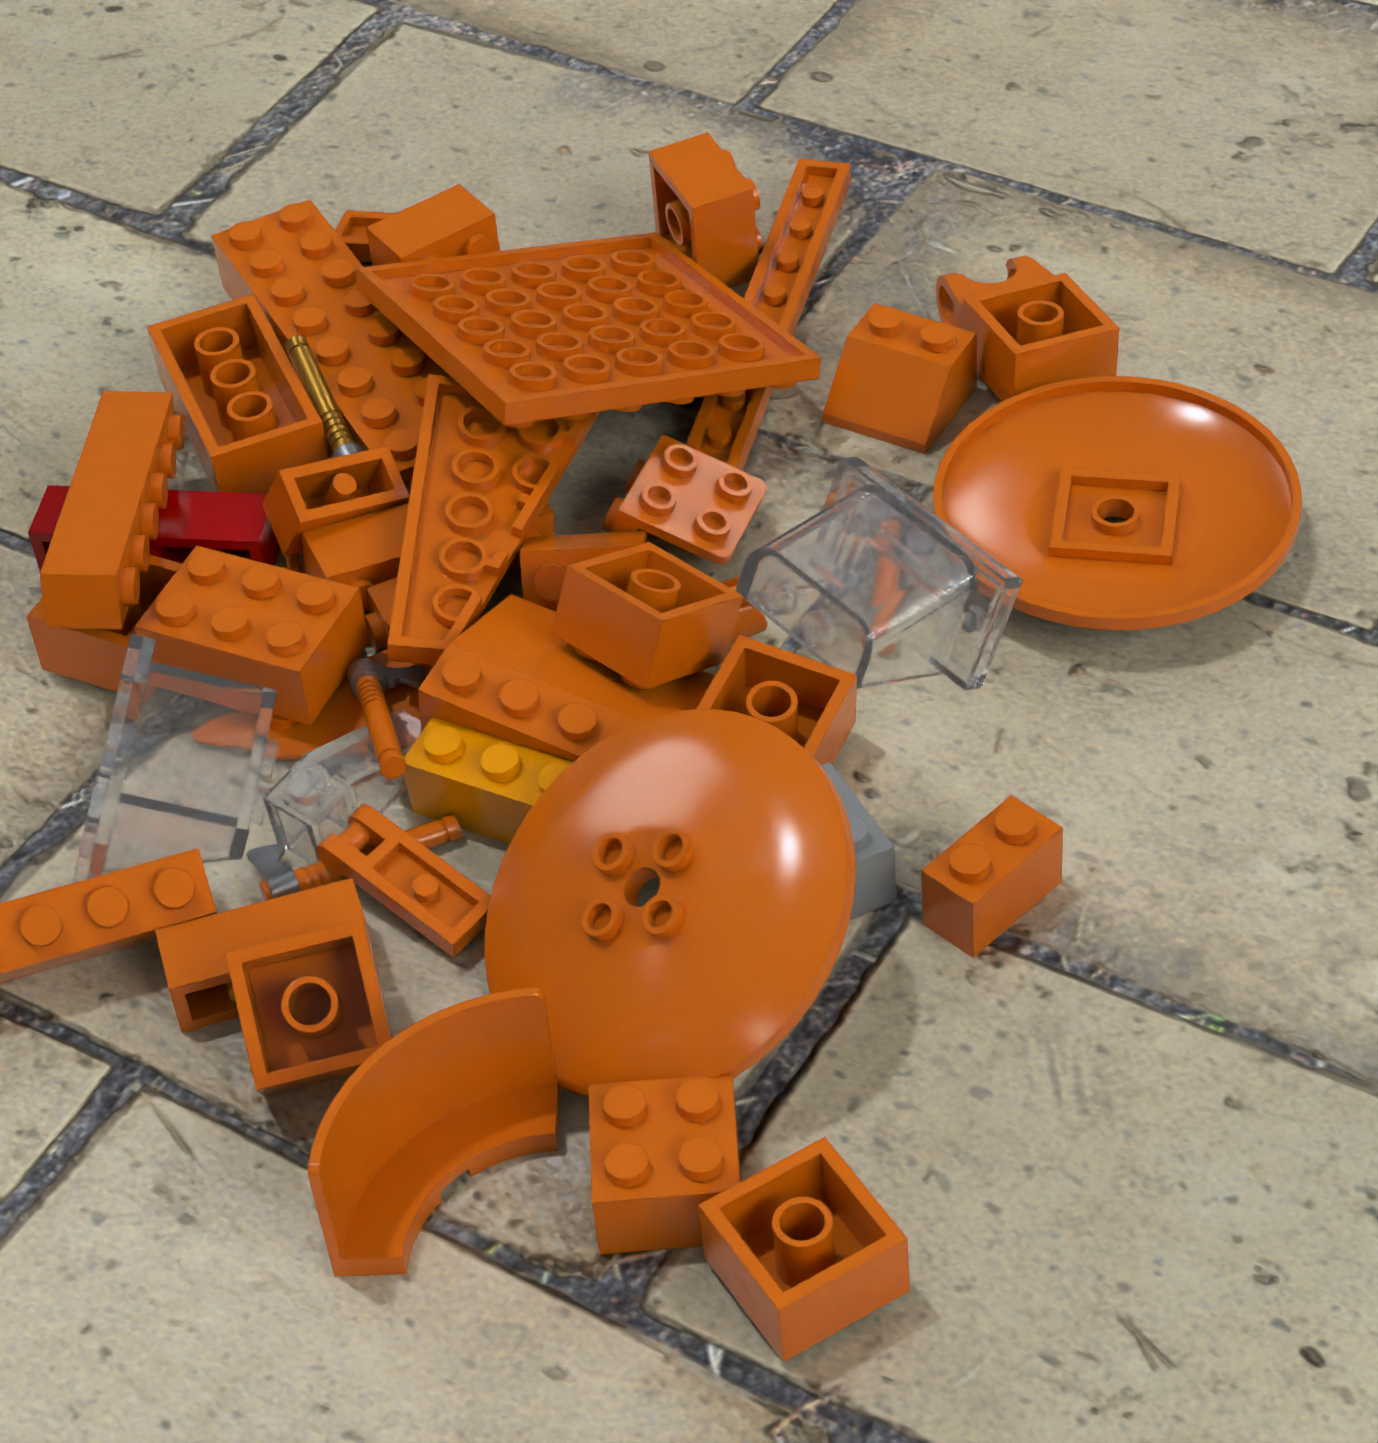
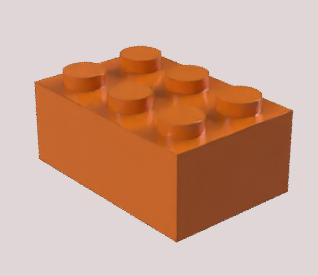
M197 545L134 626L148 680L308 725L313 724L347 675V670L351 663L359 658L370 642L359 588Z

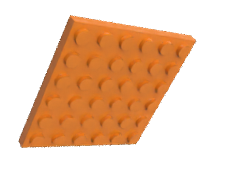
M656 232L443 257L435 261L426 259L357 268L356 290L504 426L513 428H527L533 426L538 420L559 417L568 420H581L587 418L590 413L606 410L634 412L640 410L642 405L660 402L687 404L691 403L694 397L714 394L735 397L744 394L745 390L762 387L789 389L794 387L796 382L819 379L822 357Z

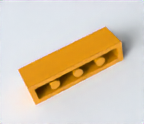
M432 717L405 755L406 770L403 775L414 813L435 820H440L442 817L454 814L460 828L510 844L525 816L541 794L573 761Z

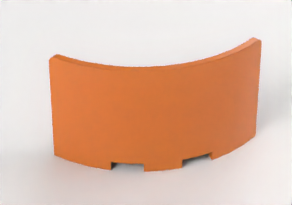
M523 988L487 994L433 1013L385 1042L346 1080L332 1100L319 1125L311 1147L308 1163V1178L334 1277L407 1274L414 1242L430 1214L442 1201L441 1191L465 1171L472 1177L491 1166L519 1156L558 1151L561 1092L558 1084L557 1067L543 990L539 988Z

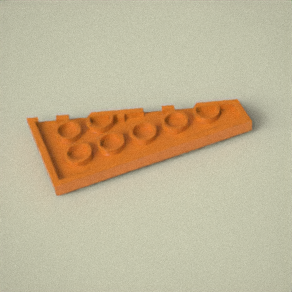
M428 374L388 636L387 661L435 665L448 644L477 622L601 411L590 413L587 418L581 420H568L559 417L538 420L533 426L527 428H513L504 426L451 376Z

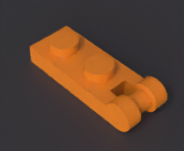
M362 804L348 817L347 822L349 826L339 835L329 834L316 846V854L326 868L338 876L345 875L348 879L353 878L356 885L452 958H455L486 927L491 895L370 805ZM366 845L377 846L368 856L361 852Z

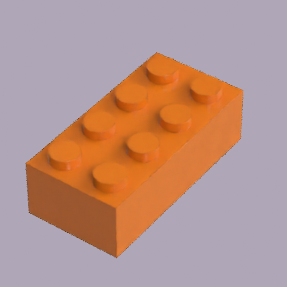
M254 294L147 326L159 379L166 392H173L174 410L177 415H183L186 435L214 492L268 494L279 470L330 459L323 422Z

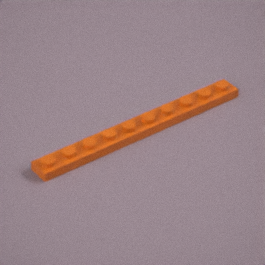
M809 159L798 160L743 298L792 336L795 333L851 183V163ZM774 388L745 390L744 394L735 397L718 394L705 396L686 445L743 471Z

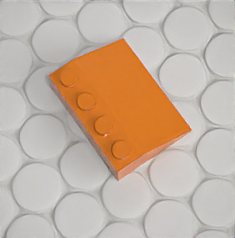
M510 594L448 644L419 687L418 699L421 732L430 719L434 717L574 762L596 744L626 727L666 713L696 709L715 675L702 670L694 675H687L658 685L653 689L645 690L630 686L621 679L620 674L598 661L580 656L575 652L574 646L552 634L556 615L555 611Z

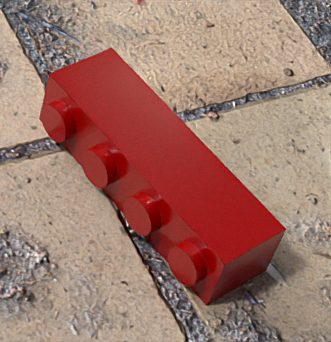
M47 486L28 531L39 571L42 569L70 486ZM168 490L166 508L158 509L159 529L157 539L149 540L150 555L182 564L197 545L275 566L281 548L262 505L267 494Z

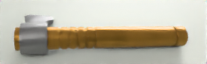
M303 335L289 338L285 343V348L302 385L323 422L325 435L334 452L332 458L362 452V447L353 441L307 339Z

